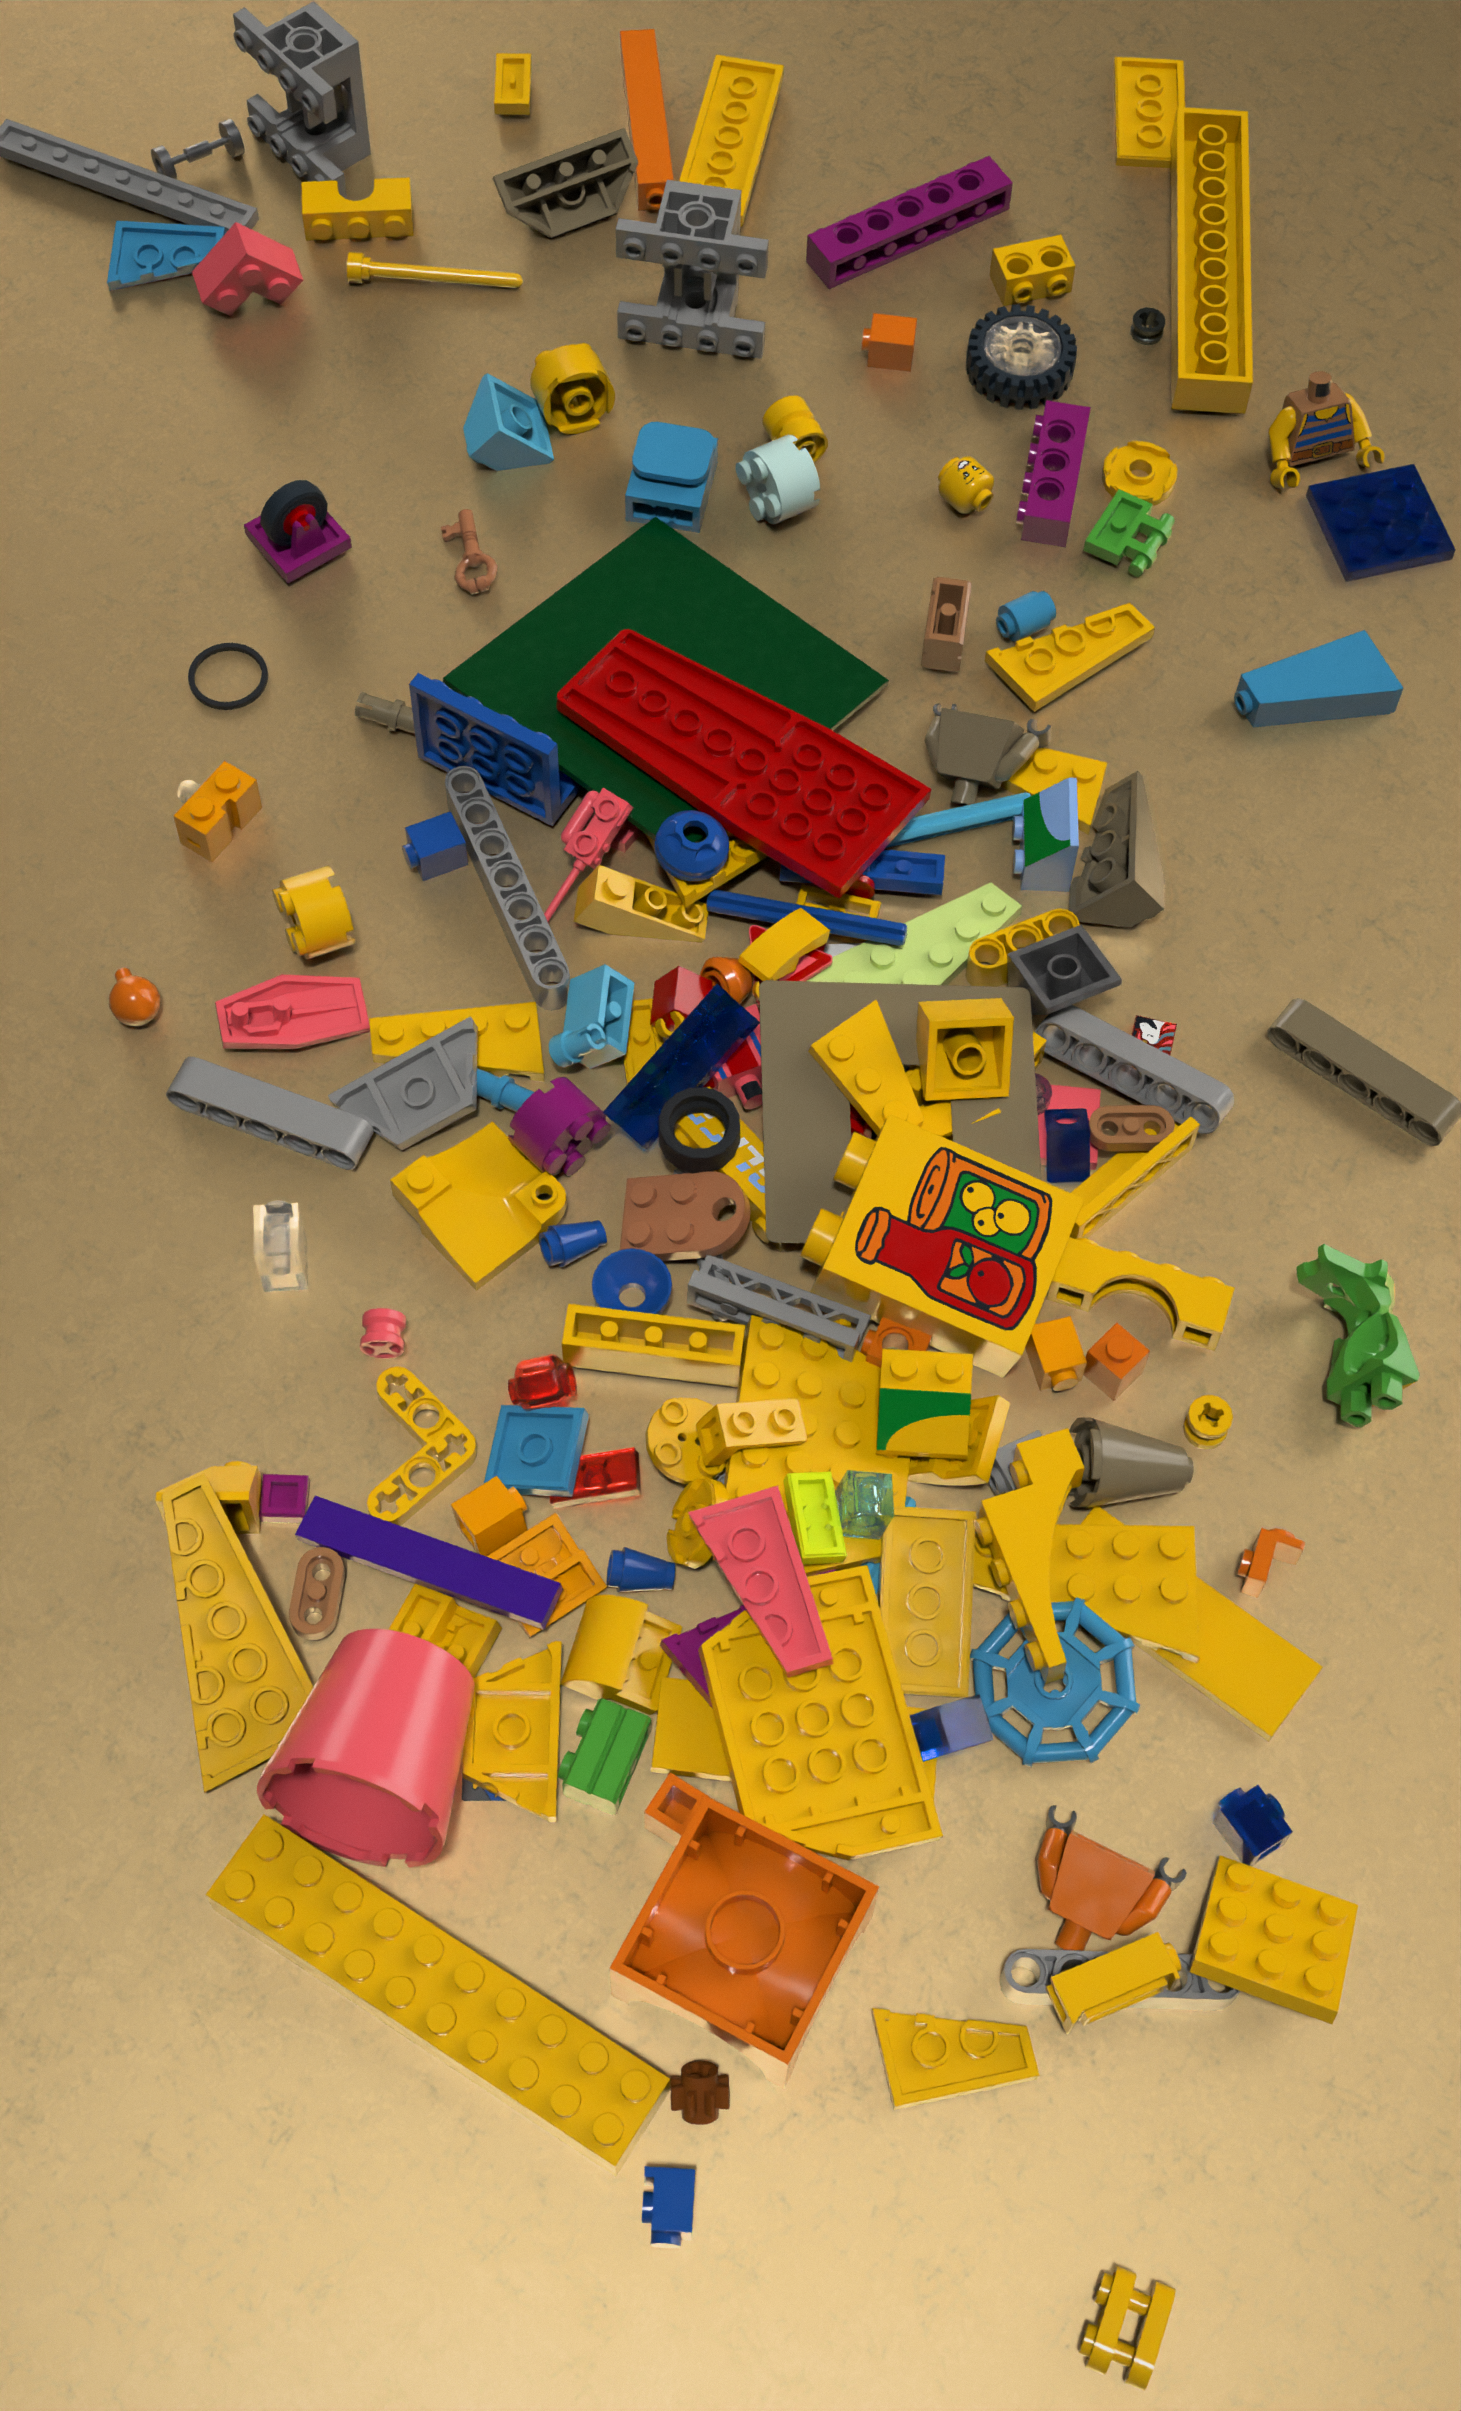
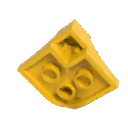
M493 1121L469 1138L443 1152L430 1157L422 1155L390 1179L393 1197L420 1224L421 1233L476 1291L538 1244L539 1234L546 1232L548 1226L557 1225L562 1219L567 1206L564 1187L552 1174L547 1171L542 1173L508 1140L505 1133ZM542 1193H547L552 1196L548 1200H540L537 1198Z

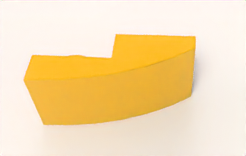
M800 907L761 934L740 954L738 962L762 981L771 980V978L778 980L796 970L799 957L826 944L830 930Z

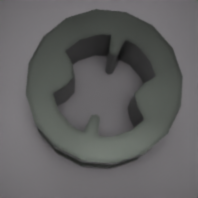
M1146 307L1136 311L1131 325L1130 334L1132 338L1143 345H1152L1159 342L1163 337V328L1165 327L1164 315L1154 308Z

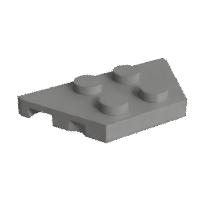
M470 1016L334 1091L328 1097L340 1110L359 1116L367 1121L376 1134L402 1151L476 1110L478 1027Z

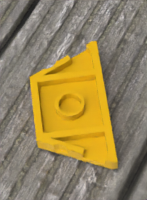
M562 1641L551 1642L547 1644V1649L523 1660L519 1657L504 1664L496 1672H486L473 1678L475 1689L463 1747L462 1774L464 1779L548 1822L557 1821Z

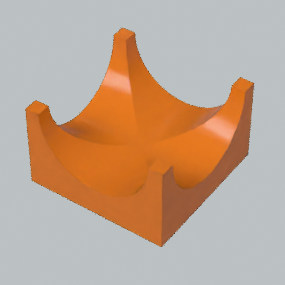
M704 1795L609 1968L611 1996L628 2005L631 2001L649 2003L697 2024L736 2048L762 2070L767 2081L784 2089L793 2073L806 2037L840 1968L859 1935L865 1932L873 1916L879 1886Z

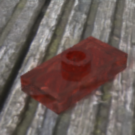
M633 1447L581 1456L572 1497L549 1496L550 1504L556 1509L641 1495L638 1451Z

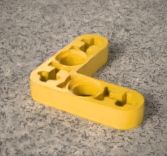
M397 1366L386 1369L378 1377L376 1383L378 1398L382 1406L423 1447L372 1490L368 1496L367 1507L369 1515L401 1526L471 1467L475 1462L477 1450L475 1437L471 1431L411 1371ZM394 1383L397 1386L404 1384L406 1395L412 1401L408 1407L406 1406V1400L399 1393L394 1392L389 1395L390 1384ZM426 1409L433 1410L439 1415L436 1425L425 1429L420 1428L414 1423V1418L418 1412ZM452 1442L458 1446L464 1442L465 1454L460 1456L454 1452L447 1457L449 1454L448 1444ZM436 1455L439 1462L444 1459L445 1469L447 1470L443 1471L438 1461L432 1456ZM418 1468H428L434 1472L435 1479L429 1486L420 1488L410 1482L411 1474ZM399 1484L403 1485L406 1493L413 1498L412 1500H408L405 1493L401 1496ZM397 1499L395 1502L397 1511L392 1514L390 1511L385 1510L380 1514V1501L385 1500L388 1503H392Z

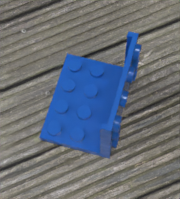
M417 673L409 683L419 758L448 773L459 766L472 767L480 774L489 794L551 826L555 824L582 788L581 785L559 770L556 742L542 732H534L518 724L509 715H500L483 706L480 701L473 697H465L449 689L440 680H432Z

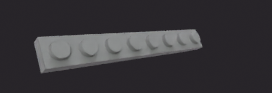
M6 119L0 126V156L189 225L225 227L227 232L235 222L252 229L259 220L258 210L255 207Z

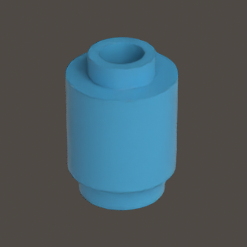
M1031 591L999 607L998 616L996 617L997 628L1003 637H1008L1013 642L1028 637L1048 627L1050 621L1056 618L1054 602L1045 591L1038 593Z

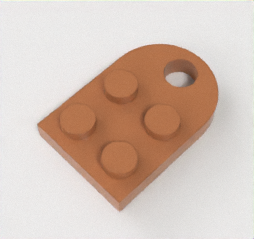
M714 1171L627 1178L620 1250L632 1248L645 1250L654 1254L662 1261L706 1258V1255H720L731 1249L742 1238L748 1227L751 1215L748 1197L734 1179L726 1174ZM736 1205V1212L729 1220L718 1221L719 1212L725 1206Z

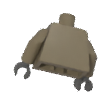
M935 704L933 706L935 718L932 720L925 736V744L932 765L937 768V773L946 779L955 781L951 802L966 806L975 804L979 786L999 789L1002 782L1009 780L1028 761L1037 748L1046 747L1051 741V725L1048 724L1044 730L1037 731V720L1030 719L1027 723V733L1023 734L1024 729L1014 721L958 711L956 704H952L951 709L942 708L941 704Z

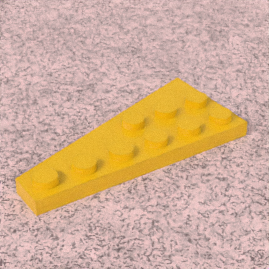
M203 1473L162 1494L205 1793L271 1758L313 1689V1685L206 1474Z

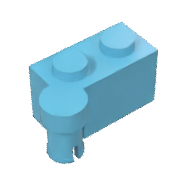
M606 964L570 979L563 1032L553 1036L548 1044L550 1056L558 1066L564 1068L580 1062L592 1069L626 1055L635 982Z

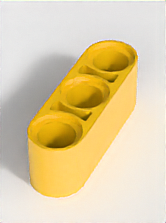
M1053 909L975 940L969 949L965 974L967 981L971 986L998 987L1008 983V953L1079 926L1078 917L1067 909ZM980 962H987L992 965H983Z

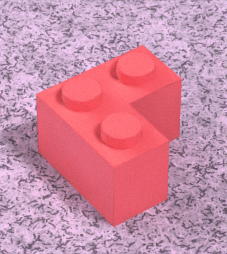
M237 222L233 224L192 271L202 303L229 316L233 315L252 292L281 305L303 281L293 249Z

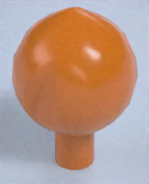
M128 968L117 970L115 973L117 983L109 994V1007L112 1014L118 1021L127 1026L135 1027L148 1023L159 1012L161 1003L159 991L148 979L136 975L132 976Z

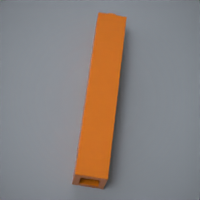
M655 29L620 31V60L629 137L639 162L634 172L638 211L659 210L666 181L673 180Z

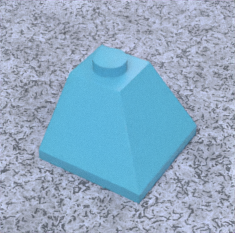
M486 373L480 381L463 427L469 457L475 462L482 463L496 471L551 463L554 460L546 420L537 400Z

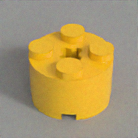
M589 344L564 345L553 350L542 351L535 358L536 365L531 374L530 385L545 420L550 426L557 427L560 432L565 434H579L599 425L598 419L606 411L609 415L615 403V390L598 355Z
M329 865L280 880V887L272 889L278 911L285 913L291 926L285 929L288 944L292 952L297 951L298 955H303L306 960L355 944V938L346 934L353 931L354 928L340 885L331 887L327 878L335 875Z

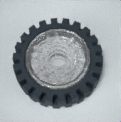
M1020 304L1012 305L1010 312L1007 311L1005 306L997 308L996 315L990 311L985 314L984 320L980 318L976 322L975 329L972 328L967 346L966 373L967 375L969 374L971 385H976V391L980 395L987 392L986 400L994 403L999 398L1001 407L1008 408L1009 403L1012 402L1015 403L1016 410H1023L1024 403H1028L1030 409H1036L1039 406V401L1045 406L1046 400L1052 401L1053 397L1057 400L1063 395L1064 390L1067 391L1075 369L1077 345H1075L1076 339L1074 334H1070L1071 328L1067 323L1061 325V318L1056 314L1049 319V311L1042 308L1038 314L1034 313L1035 306L1027 305L1026 311H1021Z

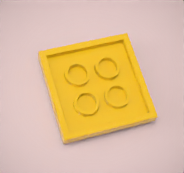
M1220 1855L1214 1869L1189 1972L1333 2024L1339 2010L1358 1905Z

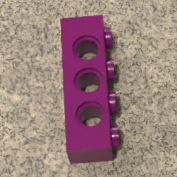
M1046 400L1044 415H1036L1032 437L1039 438L1038 444H1030L1027 466L1034 468L1033 473L1025 471L1022 495H1028V500L1019 502L1016 524L1023 525L1022 541L1066 548L1091 407Z

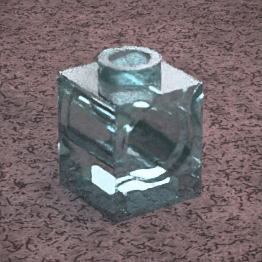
M846 1471L835 1490L843 1536L880 1539L894 1517L892 1474Z

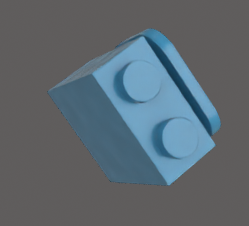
M663 422L645 424L640 429L632 457L633 468L625 494V521L647 524L657 517L673 529L700 533L718 463V438H713L711 433L699 428Z

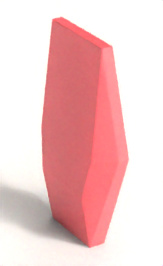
M282 974L215 1002L223 1049H297L370 1032L360 978Z

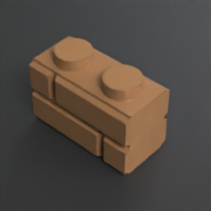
M944 577L933 578L921 666L924 668L952 672L960 670L972 583L966 580Z

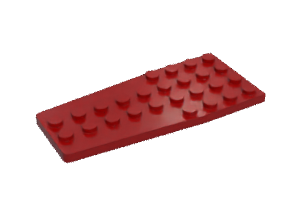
M630 629L620 631L557 693L556 708L562 714L699 811L714 817L733 835L839 899L930 799L932 790L930 787L833 730Z

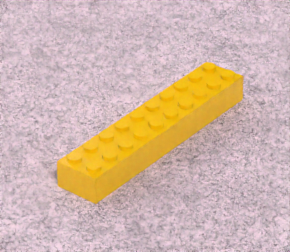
M1177 107L1171 135V409L1245 414L1253 385L1248 111Z
M265 1814L262 1815L206 1893V1897L213 1910L615 2177L670 2092V2078Z

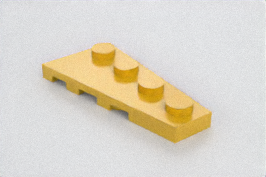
M1127 603L1085 617L1084 623L1072 627H1067L1065 624L1053 628L1049 635L1034 640L1031 636L1016 641L1015 646L1001 651L997 647L986 651L984 661L1035 712L1151 639L1154 635L1155 627L1131 603Z

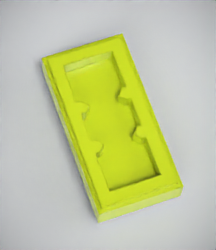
M831 1472L787 1473L783 1483L792 1532L802 1564L843 1563L847 1553Z

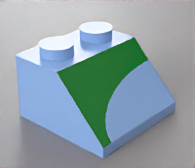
M1067 778L1024 799L1021 816H1014L1012 837L1013 840H1020V850H1014L1013 874H1020L1021 890L1069 892L1079 848L1077 778Z

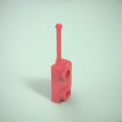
M602 788L600 793L589 791L585 795L561 833V840L566 844L563 850L576 858L570 874L544 913L547 922L553 916L579 873L583 872L586 866L595 869L596 866L601 864V858L605 852L610 850L611 842L634 808L631 804L605 788ZM595 812V815L593 816L592 820L590 821V823H589L588 826L586 827L585 831H583L584 827L586 826V824H587L588 821L590 820L591 816H592L593 813Z

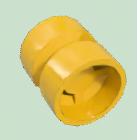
M798 395L783 397L766 410L762 424L772 441L790 434L798 439L792 443L798 450L806 448L813 462L818 461L828 447V439L802 397Z

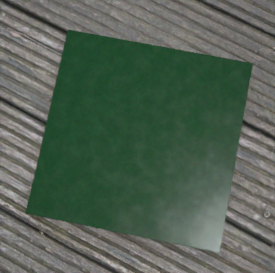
M657 517L653 518L443 677V683L453 691L465 697L477 699L483 706L500 715L506 714L511 716L518 724L534 732H542L548 735L557 743L559 770L587 791L600 793L602 788H605L631 804L634 808L626 820L653 840H655L661 824L669 816L685 810H699L556 708L557 693L620 631L624 629L633 630L833 731L887 687L889 682L883 675ZM690 826L683 830L686 839L694 843H699L707 837L704 830L697 826Z

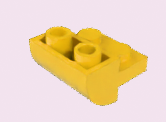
M616 1595L593 1596L587 1599L560 1685L596 1700L599 1698H609L645 1714L652 1715L658 1710L662 1676L668 1677L672 1663L670 1657L660 1647L661 1640L676 1633L680 1635L683 1626L648 1612V1604L638 1600Z

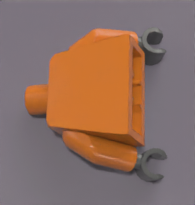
M1051 1806L1046 1822L1047 1830L1037 1857L1041 1893L1050 1900L1049 1910L1066 1919L1055 1944L1064 1950L1084 1951L1092 1932L1111 1941L1115 1934L1129 1936L1156 1919L1170 1897L1171 1891H1174L1185 1879L1186 1870L1183 1869L1177 1878L1169 1877L1164 1871V1866L1170 1859L1168 1857L1163 1858L1156 1868L1152 1870L1075 1832L1074 1828L1077 1819L1075 1811H1072L1069 1822L1060 1823L1056 1821L1054 1816L1057 1806Z

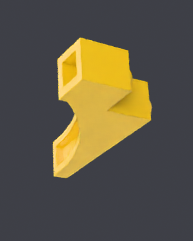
M1068 1428L1016 1444L1014 1460L1009 1464L1017 1489L982 1500L979 1517L974 1520L982 1546L989 1544L994 1556V1560H991V1568L996 1583L999 1587L1006 1586L1011 1598L1007 1605L1013 1625L1016 1629L1022 1627L1028 1640L1024 1647L1029 1665L1033 1671L1040 1670L1045 1684L1062 1679L1067 1664L1057 1634L1051 1604L1049 1567L1052 1539L1065 1501L1073 1488L1081 1486L1085 1469Z

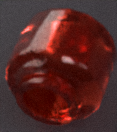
M549 1354L520 1361L515 1368L514 1378L508 1380V1391L514 1405L520 1404L523 1410L532 1411L540 1408L568 1407L571 1397L577 1395V1384L571 1364L563 1362L555 1354Z

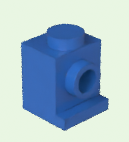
M645 2166L644 2186H654L653 2192H643L642 2223L651 2224V2246L658 2248H680L681 2240H692L695 2169Z

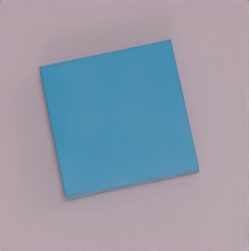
M501 1405L484 1483L498 1476L507 1489L513 1486L520 1495L572 1497L589 1418L588 1412L585 1408Z

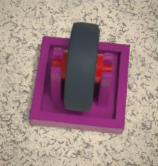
M296 480L282 486L267 500L261 515L244 524L245 535L287 583L352 548L350 536L327 512L328 503L323 493L317 486L307 480Z

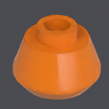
M712 957L705 961L700 972L701 976L713 981L710 1005L724 1012L733 1011L752 990V972L740 964L737 958Z

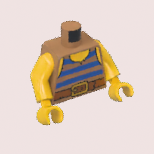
M1323 371L1313 372L1309 375L1308 388L1290 392L1285 397L1283 408L1268 431L1272 462L1277 464V468L1271 474L1270 481L1276 488H1284L1283 479L1285 474L1289 487L1298 486L1300 474L1295 468H1290L1291 466L1354 451L1356 443L1360 447L1356 454V461L1360 466L1370 468L1367 461V455L1370 451L1373 452L1377 463H1383L1385 458L1381 448L1371 446L1369 438L1372 437V434L1358 403L1351 394L1344 393L1336 383H1332V376Z

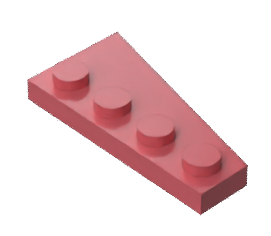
M778 1485L688 1512L690 1520L787 1677L789 1678L833 1664L831 1651Z

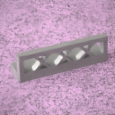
M706 1255L700 1271L694 1270L688 1283L687 1303L746 1326L751 1315L763 1317L762 1322L766 1324L775 1323L780 1325L781 1323L804 1332L803 1339L806 1337L817 1343H820L821 1339L827 1340L828 1344L836 1347L841 1358L850 1362L853 1361L871 1318L869 1314L712 1255ZM711 1270L729 1276L732 1283L710 1276ZM757 1288L767 1290L771 1293L772 1298L758 1294L756 1292H753L752 1290H755ZM799 1303L811 1307L814 1314L793 1306ZM842 1318L857 1324V1327L854 1330L833 1321Z

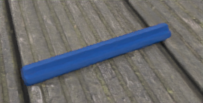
M716 889L710 892L707 897V910L710 912L777 923L801 907L826 926L831 934L897 946L904 945L907 937V925L904 923Z

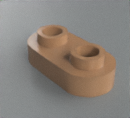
M1103 1106L1092 1113L1087 1127V1135L1095 1147L1104 1151H1150L1174 1131L1175 1124L1171 1114L1160 1106ZM1109 1129L1113 1131L1115 1135H1106L1102 1132V1130ZM1153 1129L1157 1135H1148L1144 1130Z
M317 1547L307 1551L301 1557L297 1566L289 1608V1619L295 1633L306 1640H319L328 1636L333 1631L337 1622L345 1580V1569L341 1557L330 1548ZM320 1570L330 1572L329 1577L325 1580L319 1581L314 1578L315 1574ZM312 1613L322 1615L321 1620L316 1624L306 1622V1618Z

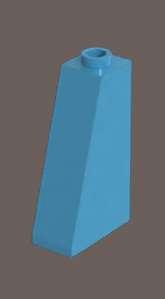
M1363 630L1241 674L1234 695V702L1239 713L1245 715L1252 727L1255 728L1390 714L1396 711L1403 686L1371 638Z

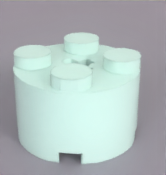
M785 435L749 450L744 454L743 460L736 463L737 476L741 483L746 485L751 498L749 500V508L757 521L765 519L771 524H777L815 508L819 504L820 499L814 500V492L820 490V481L816 467L806 448L798 450L792 443L798 440L793 435Z

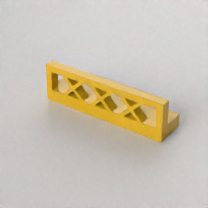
M1191 1116L1180 1126L1174 1123V1131L1152 1150L1119 1151L1076 1187L1071 1193L1083 1198L1084 1201L1069 1237L1088 1239L1192 1150L1200 1124ZM1153 1129L1144 1130L1148 1135H1157Z

